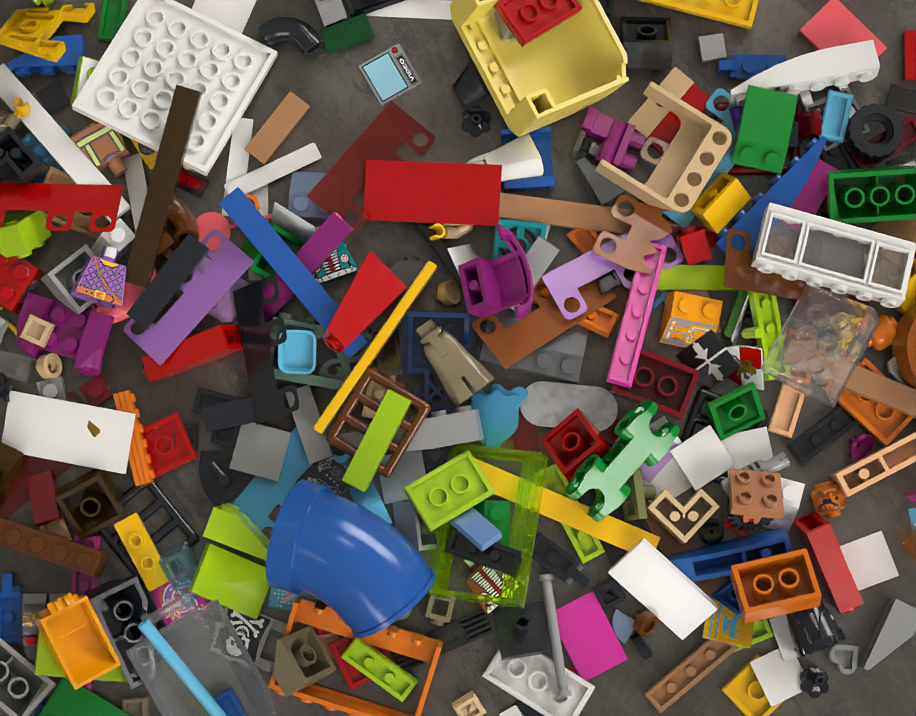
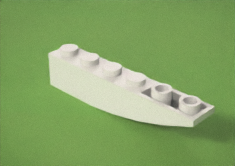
M868 40L826 48L777 64L733 88L730 91L729 103L730 105L736 103L737 105H743L748 84L797 95L804 90L819 91L826 86L835 85L841 87L853 81H870L877 77L880 69L874 41Z

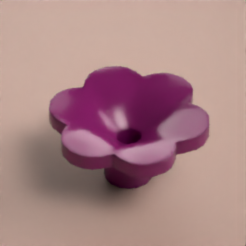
M861 434L858 437L853 435L848 441L851 445L850 459H861L867 455V452L872 450L874 446L872 442L874 436L872 434Z

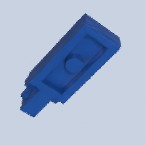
M731 55L730 60L718 61L717 73H730V78L735 79V81H747L751 77L785 62L786 55Z
M15 572L2 573V586H0V638L7 644L20 643V593L23 592L21 591V585H16Z

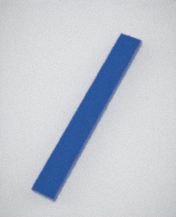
M237 187L222 199L219 204L325 330L338 307L337 304L241 189ZM360 334L343 353L350 359L366 346L368 341Z

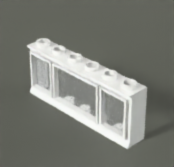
M769 203L764 210L751 266L756 267L762 273L770 274L773 272L781 274L787 280L798 279L806 281L812 287L823 286L831 288V291L837 294L849 293L856 295V298L862 301L874 300L881 302L880 304L884 307L895 308L905 301L916 243Z

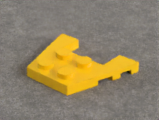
M85 3V8L73 9L72 4L63 5L60 10L49 11L48 7L17 9L0 29V44L52 62H58L66 51L64 41H52L49 38L56 32L63 21L87 23L96 12L94 3Z

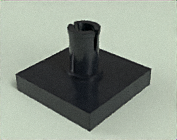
M543 601L493 609L492 613L501 661L552 653Z

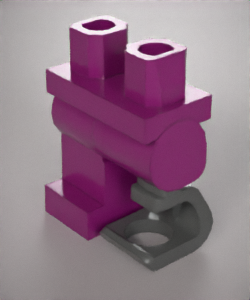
M590 106L571 155L575 159L594 157V164L597 166L601 159L618 169L633 172L638 158L627 154V148L631 147L641 151L646 136L634 131L635 125L627 124L621 120L599 113L598 109ZM587 136L602 143L597 145L592 142L590 145L584 137Z

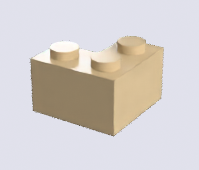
M665 489L647 505L646 511L680 544H684L720 506L702 489L697 490L683 505Z

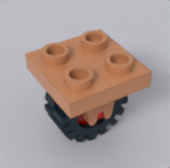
M729 469L727 511L728 520L731 525L734 524V527L737 529L742 526V530L746 531L747 528H751V531H755V527L763 529V524L768 526L773 519H782L784 506L780 473Z

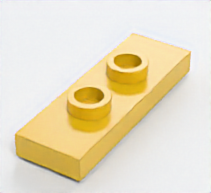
M134 513L114 524L149 592L173 580L138 513Z

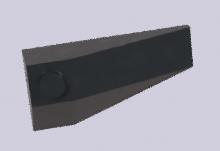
M137 576L108 581L85 592L121 663L120 668L130 688L133 689L155 678L151 643L138 628V625L148 618V602Z

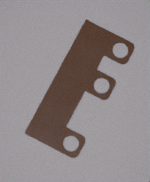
M729 229L727 231L724 287L847 308L846 300L848 301V297H839L819 288L809 286L798 279H784L781 274L773 272L767 274L758 271L756 267L751 266L753 257H749L750 234L747 231ZM735 234H740L745 239L746 244L742 250L734 249L731 244V238ZM768 236L765 252L771 254V243L778 241L784 247V253L780 257L788 259V240L781 237Z

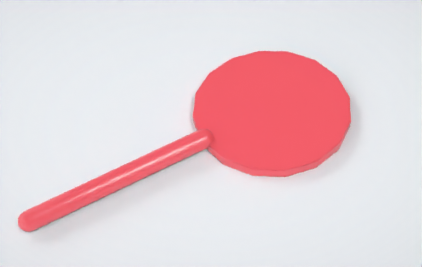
M206 212L196 219L199 229V242L213 229L219 230L230 239L231 229L238 227L236 223L229 224L222 214L216 212ZM272 214L265 215L263 217L266 220L272 219ZM217 236L209 238L206 244L207 248L210 251L218 250L222 244L221 239Z

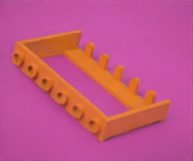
M297 596L293 603L283 636L292 634L296 622H300L351 639L355 638L351 628L328 605L301 596ZM389 625L373 635L362 638L370 645L430 663L414 715L315 683L292 694L304 703L315 702L330 711L340 710L346 712L348 716H421L443 641L393 625ZM272 673L268 688L274 689L275 693L285 696Z

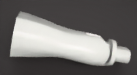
M529 133L467 162V164L502 165L501 182L542 176L544 172L541 156Z

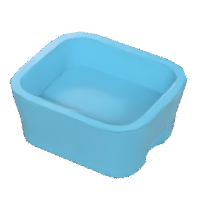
M286 330V341L278 345L279 369L288 374H310L315 370L316 366L315 334L307 330Z

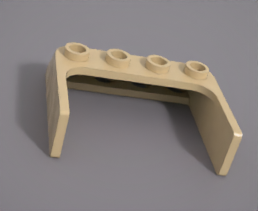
M651 81L643 94L674 113L680 120L679 131L644 185L601 159L595 171L651 206L676 213H685L694 205L731 144L732 135L726 127Z

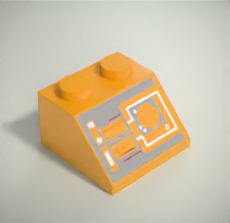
M677 291L667 293L658 343L687 348L711 329L716 333L723 301Z

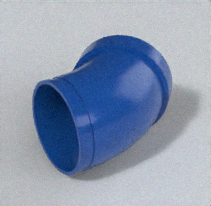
M304 479L298 481L291 488L280 508L272 530L266 559V578L271 587L293 594H300L304 591L315 596L334 610L344 623L351 628V632L357 638L373 635L401 618L425 596L436 578L435 572L428 567L427 562L416 548L383 518L362 505L333 494L329 486Z

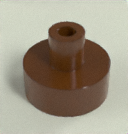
M649 610L642 613L636 611L632 616V619L635 620L633 629L641 637H647L652 634L659 623V618Z

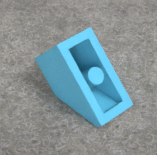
M373 480L366 492L355 487L349 488L355 503L377 514L389 524L393 523Z

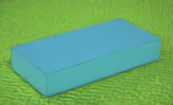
M833 90L828 91L821 120L822 135L818 136L817 139L824 136L827 139L826 141L842 145L854 95Z

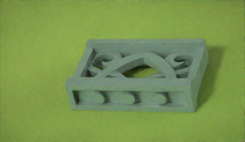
M280 312L279 316L273 317V319L283 318L285 327L289 326L295 330H303L302 327L316 329L312 331L316 339L322 337L325 331L313 317L305 316L303 321L294 319V314ZM274 324L271 327L270 334L274 340L279 339V334L282 330L279 324ZM369 327L361 333L368 341V344L363 347L361 353L348 359L343 352L339 354L335 351L338 358L324 363L318 374L313 372L310 374H288L282 372L279 367L273 366L275 379L339 390L352 372L350 362H356L361 359L372 343L374 333L368 332ZM276 346L270 348L272 364H274ZM340 363L341 367H335L338 370L337 374H330L328 367L332 364Z

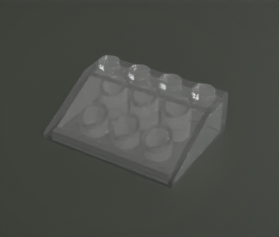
M806 284L760 370L811 399L834 408L881 320L873 307Z

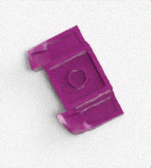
M27 292L17 321V345L24 353L35 360H38L43 355V351L76 360L74 368L80 371L83 376L100 375L104 349L114 317L93 310H84L77 314L61 302ZM30 314L55 325L45 348L20 338Z

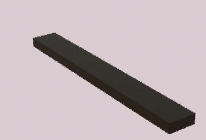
M176 85L126 267L125 282L145 288L151 282L201 100L202 92Z

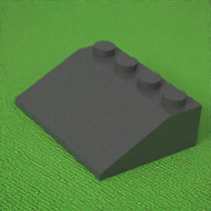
M532 303L529 314L538 309L540 306ZM511 308L494 314L505 329L520 320L516 319L515 312ZM488 319L485 334H491L495 331L496 324L494 321ZM575 324L507 369L577 384L589 329ZM483 342L479 362L504 368Z

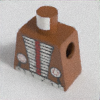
M467 560L462 561L472 572L465 581L487 615L523 583L518 576L514 578Z

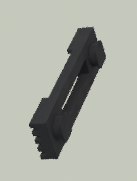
M480 609L424 634V636L437 638L463 626L466 636L443 645L440 655L493 633L484 610ZM390 651L394 662L405 671L424 663V661Z

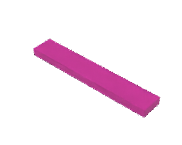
M651 242L657 252L643 257L646 262L645 265L651 269L652 273L634 271L606 382L627 388L632 387L668 247Z

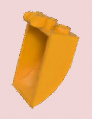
M69 592L46 605L47 608L39 612L41 617L34 620L52 656L74 690L121 665L87 596L78 597L77 594L72 595Z

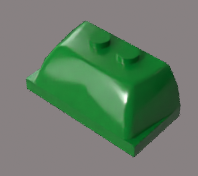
M903 165L828 171V219L845 224L916 219V166Z

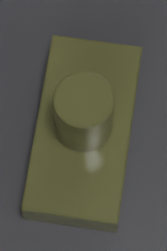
M638 468L625 482L631 488V492L622 503L624 521L646 519L645 501L654 500L656 497V489L653 485L643 486L641 468Z

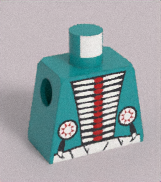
M320 226L315 227L314 233L319 229ZM342 242L312 276L321 286L355 275L358 268L344 242Z

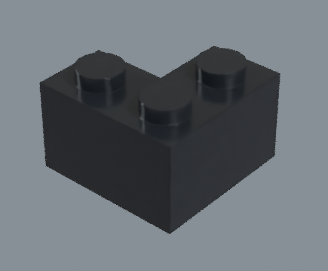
M8 126L0 134V182L14 170L25 182L35 183L50 169L19 132Z

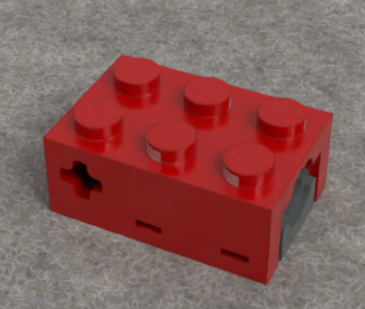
M0 254V305L18 315L22 309L21 305L24 303L27 292L32 293L39 283L37 280H41L45 272L22 258L19 259L17 256L6 258Z

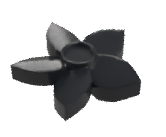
M2 372L0 373V399L3 398L5 402H10L7 391L12 390L13 384L7 382V378Z

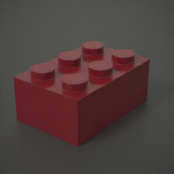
M641 348L632 387L627 388L612 384L609 393L638 405L649 399L657 404L656 412L681 420L701 371Z

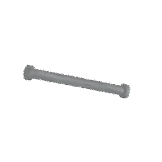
M544 574L538 576V580L542 583L558 687L556 698H565L572 696L571 690H568L553 595L551 581L554 578L553 574Z

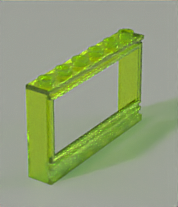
M455 444L453 451L449 453L448 461L469 449L475 458L522 462L509 547L521 551V558L523 560L516 578L504 574L501 597L447 590L453 555L446 553L445 548L453 528H455L451 523L447 522L436 529V539L438 541L436 550H433L431 557L436 578L429 589V594L435 598L524 609L548 458L542 452Z

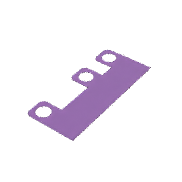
M217 229L211 230L201 241L206 246L208 239L213 236L221 239V247L216 251L209 250L206 254L213 262L203 273L195 268L192 272V279L188 283H184L180 288L184 294L156 325L153 323L148 330L145 329L140 335H135L131 332V325L135 321L133 318L124 327V332L159 365L170 356L254 262Z

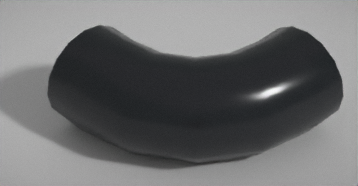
M275 17L257 25L260 34L269 47L281 41H290L305 56L317 51L324 44L321 36L310 24L295 17Z

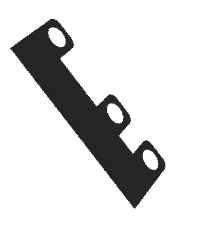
M269 276L233 291L256 425L292 413L299 408L298 393L294 385L277 390L270 348L284 343L287 339L283 318L278 317L266 323L264 320L262 306L277 301L279 298L276 277ZM267 282H271L274 285L275 291L271 298H266L263 295V287ZM274 324H279L282 328V336L278 340H274L270 334L271 327ZM288 391L292 392L295 397L294 405L291 408H287L283 404V396Z

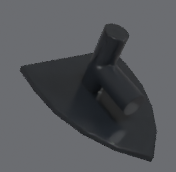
M201 450L199 461L200 480L204 492L215 507L231 502L255 477L252 474L230 469L231 455L218 451Z

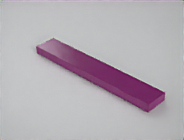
M333 212L295 255L313 275L354 229L337 212ZM278 274L275 277L279 298L277 301L262 306L265 323L271 321L295 295ZM271 282L263 290V295L266 298H271L274 295L275 289Z

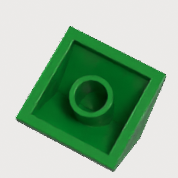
M753 381L703 406L721 441L766 419L756 385Z

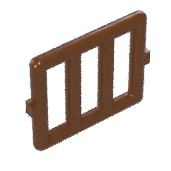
M367 368L326 436V440L351 456L350 460L353 459L357 448L338 436L345 424L365 435L369 426L351 414L358 402L377 412L381 403L364 393L371 380L387 390L391 389L412 400L411 405L419 410L411 422L403 418L399 427L405 430L404 435L398 444L391 441L388 450L392 452V455L386 465L380 463L376 471L381 476L389 478L429 413L431 405L405 389L406 385L396 381L395 383L376 370Z

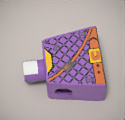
M104 246L101 257L91 256L88 258L70 292V296L112 310L122 307L126 267L115 263L118 250Z

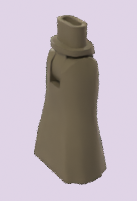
M432 318L415 330L422 339L420 342L423 344L426 357L440 378L455 408L495 379L452 334L444 330L442 326L438 327Z

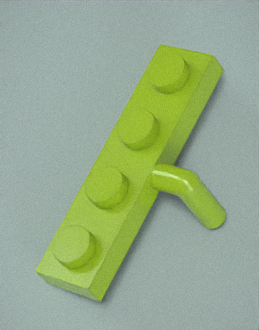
M748 291L754 327L742 330L741 335L745 339L756 338L758 348H762L764 381L791 376L789 366L781 363L786 347L776 296Z

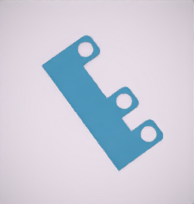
M331 423L326 429L327 435L333 426ZM297 426L291 432L279 480L274 481L255 476L233 503V505L240 507L239 512L246 514L260 531L265 527H274L275 523L268 518V515L278 504L282 506L291 488L310 466ZM334 454L331 458L337 463H344L349 458V455L337 456Z

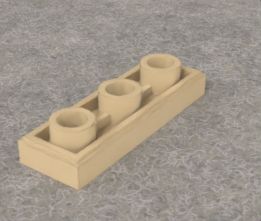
M674 67L659 86L681 99L694 82L677 67ZM648 98L627 124L635 125V131L646 136L647 139L670 111L664 107L657 106L655 101Z

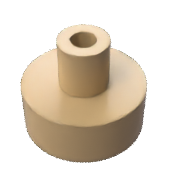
M447 280L438 285L434 297L437 302L441 301L445 306H452L460 302L461 292L455 281Z
M43 354L37 360L36 370L44 379L57 378L62 372V361L57 354Z

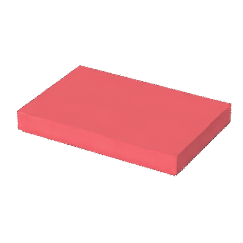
M830 0L799 30V33L817 51L868 40L874 41L878 57L887 49L839 0Z

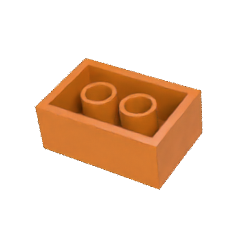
M807 548L731 566L730 578L744 624L820 606L822 595Z

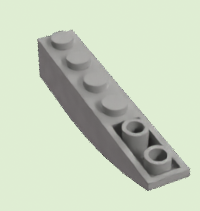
M471 405L456 408V413L447 415L446 410L431 412L432 418L424 419L406 451L434 449L484 439L479 410H471ZM410 416V417H406V418H407L408 421L411 422V421L413 420L414 416ZM399 427L392 441L398 444L405 430ZM348 428L342 429L338 437L358 448L364 435L359 431L349 433Z

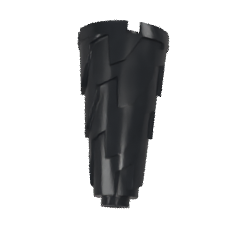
M822 600L819 607L786 614L789 631L795 645L794 650L798 659L805 657L803 650L805 654L809 653L811 655L837 644L836 636L839 641L846 639L842 629H839L832 614L824 606Z

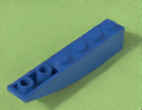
M824 136L819 140L813 138L804 148L807 153L801 159L796 156L787 165L790 170L784 176L778 174L769 183L772 188L766 194L761 191L751 201L754 206L748 212L743 209L733 219L736 224L731 229L747 231L750 234V252L756 247L764 210L768 204L774 203L790 208L804 188L827 139ZM773 217L770 231L781 219ZM727 227L716 236L719 241L715 244L725 256L727 231L729 230ZM735 234L731 238V244L734 249L742 250L745 247L746 242L742 235Z
M777 528L665 557L692 582L730 575L732 565L792 552L789 535L782 528Z

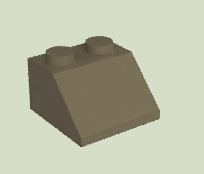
M313 626L303 628L277 641L273 675L285 697L320 681L336 670Z

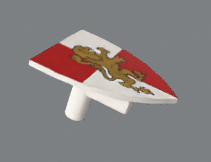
M744 345L725 347L741 367L727 378L740 385H746L753 381L757 389L764 390L762 348Z

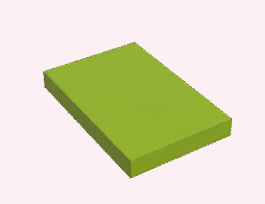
M469 449L403 488L429 533L495 494L494 489Z
M206 543L188 592L250 618L257 619L270 585L266 578V567L211 543Z

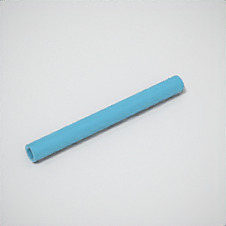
M148 618L143 620L138 625V628L209 715L227 716Z

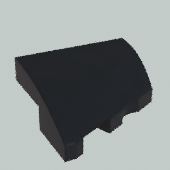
M473 60L469 62L462 74L452 85L463 108L490 94Z

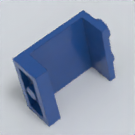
M508 126L505 127L506 129H501V146L518 138L517 135L509 130ZM544 126L529 132L542 159L543 175L504 181V193L554 190L555 180L552 168L550 138L551 126Z

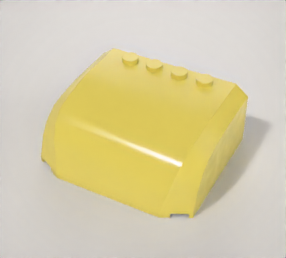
M453 0L450 4L452 21L509 130L518 137L591 106L629 81V77H626L627 53L598 0H577L582 7L578 14L524 47H521L518 41L511 42L510 39L501 41L494 14L496 11L494 5L500 0Z

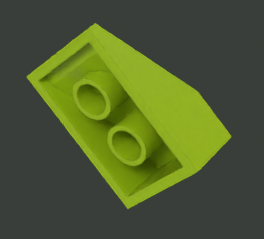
M227 502L226 504L214 507L203 537L266 561L270 541L246 514L239 512L240 507Z

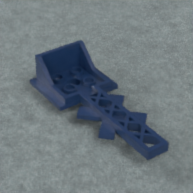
M408 310L401 320L400 374L425 375L424 391L418 384L410 391L431 405V409L425 419L432 418L431 412L446 410L448 415L455 409V406L445 389L444 395L440 392L443 384L436 388L430 381V375H437L426 357L423 344L420 342L422 339L415 330L432 318L438 327L442 326L444 330L452 334L476 359V331L472 327L473 322L477 320L476 315L458 311ZM431 387L434 391L429 395V388ZM436 394L442 398L437 405L431 399ZM448 446L439 447L442 451V457L436 463L427 456L429 449L422 450L426 474L438 468L441 462L442 465L447 462ZM427 462L431 465V467L428 470Z

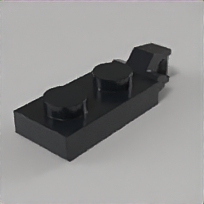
M538 532L524 551L525 554L564 583L566 582L571 585L575 581L585 588L590 582V579L581 573L584 567L579 564L580 562L540 532Z

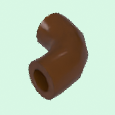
M174 194L168 221L174 231L175 243L179 246L188 234L199 241L198 224L193 213L184 201Z

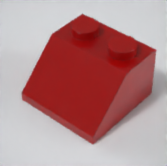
M579 408L540 439L562 474L569 480L573 478L575 471L589 456L597 454L602 459L612 448L601 432Z

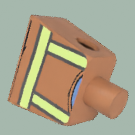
M96 121L71 136L72 141L100 172L109 167L114 177H119L128 170L122 161L123 158L130 154L123 134Z

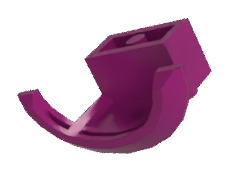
M496 224L498 236L506 242L512 252L492 261L478 257L458 266L467 312L486 318L515 306V317L521 320L528 316L534 298L531 270L525 252L515 235L507 228Z

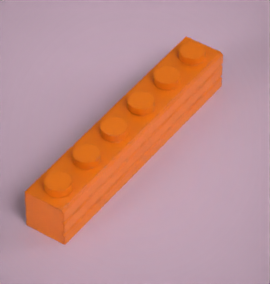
M129 390L113 394L117 411L136 414L129 451V462L135 486L154 483L155 473L150 467L151 457L147 454V441L143 439L142 435L144 433L143 425L139 423L138 419L140 412L135 407L136 396Z

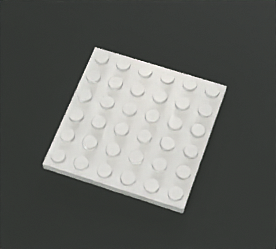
M137 0L75 99L72 108L158 152L176 85L202 92L183 165L207 176L276 60L278 52L174 0Z

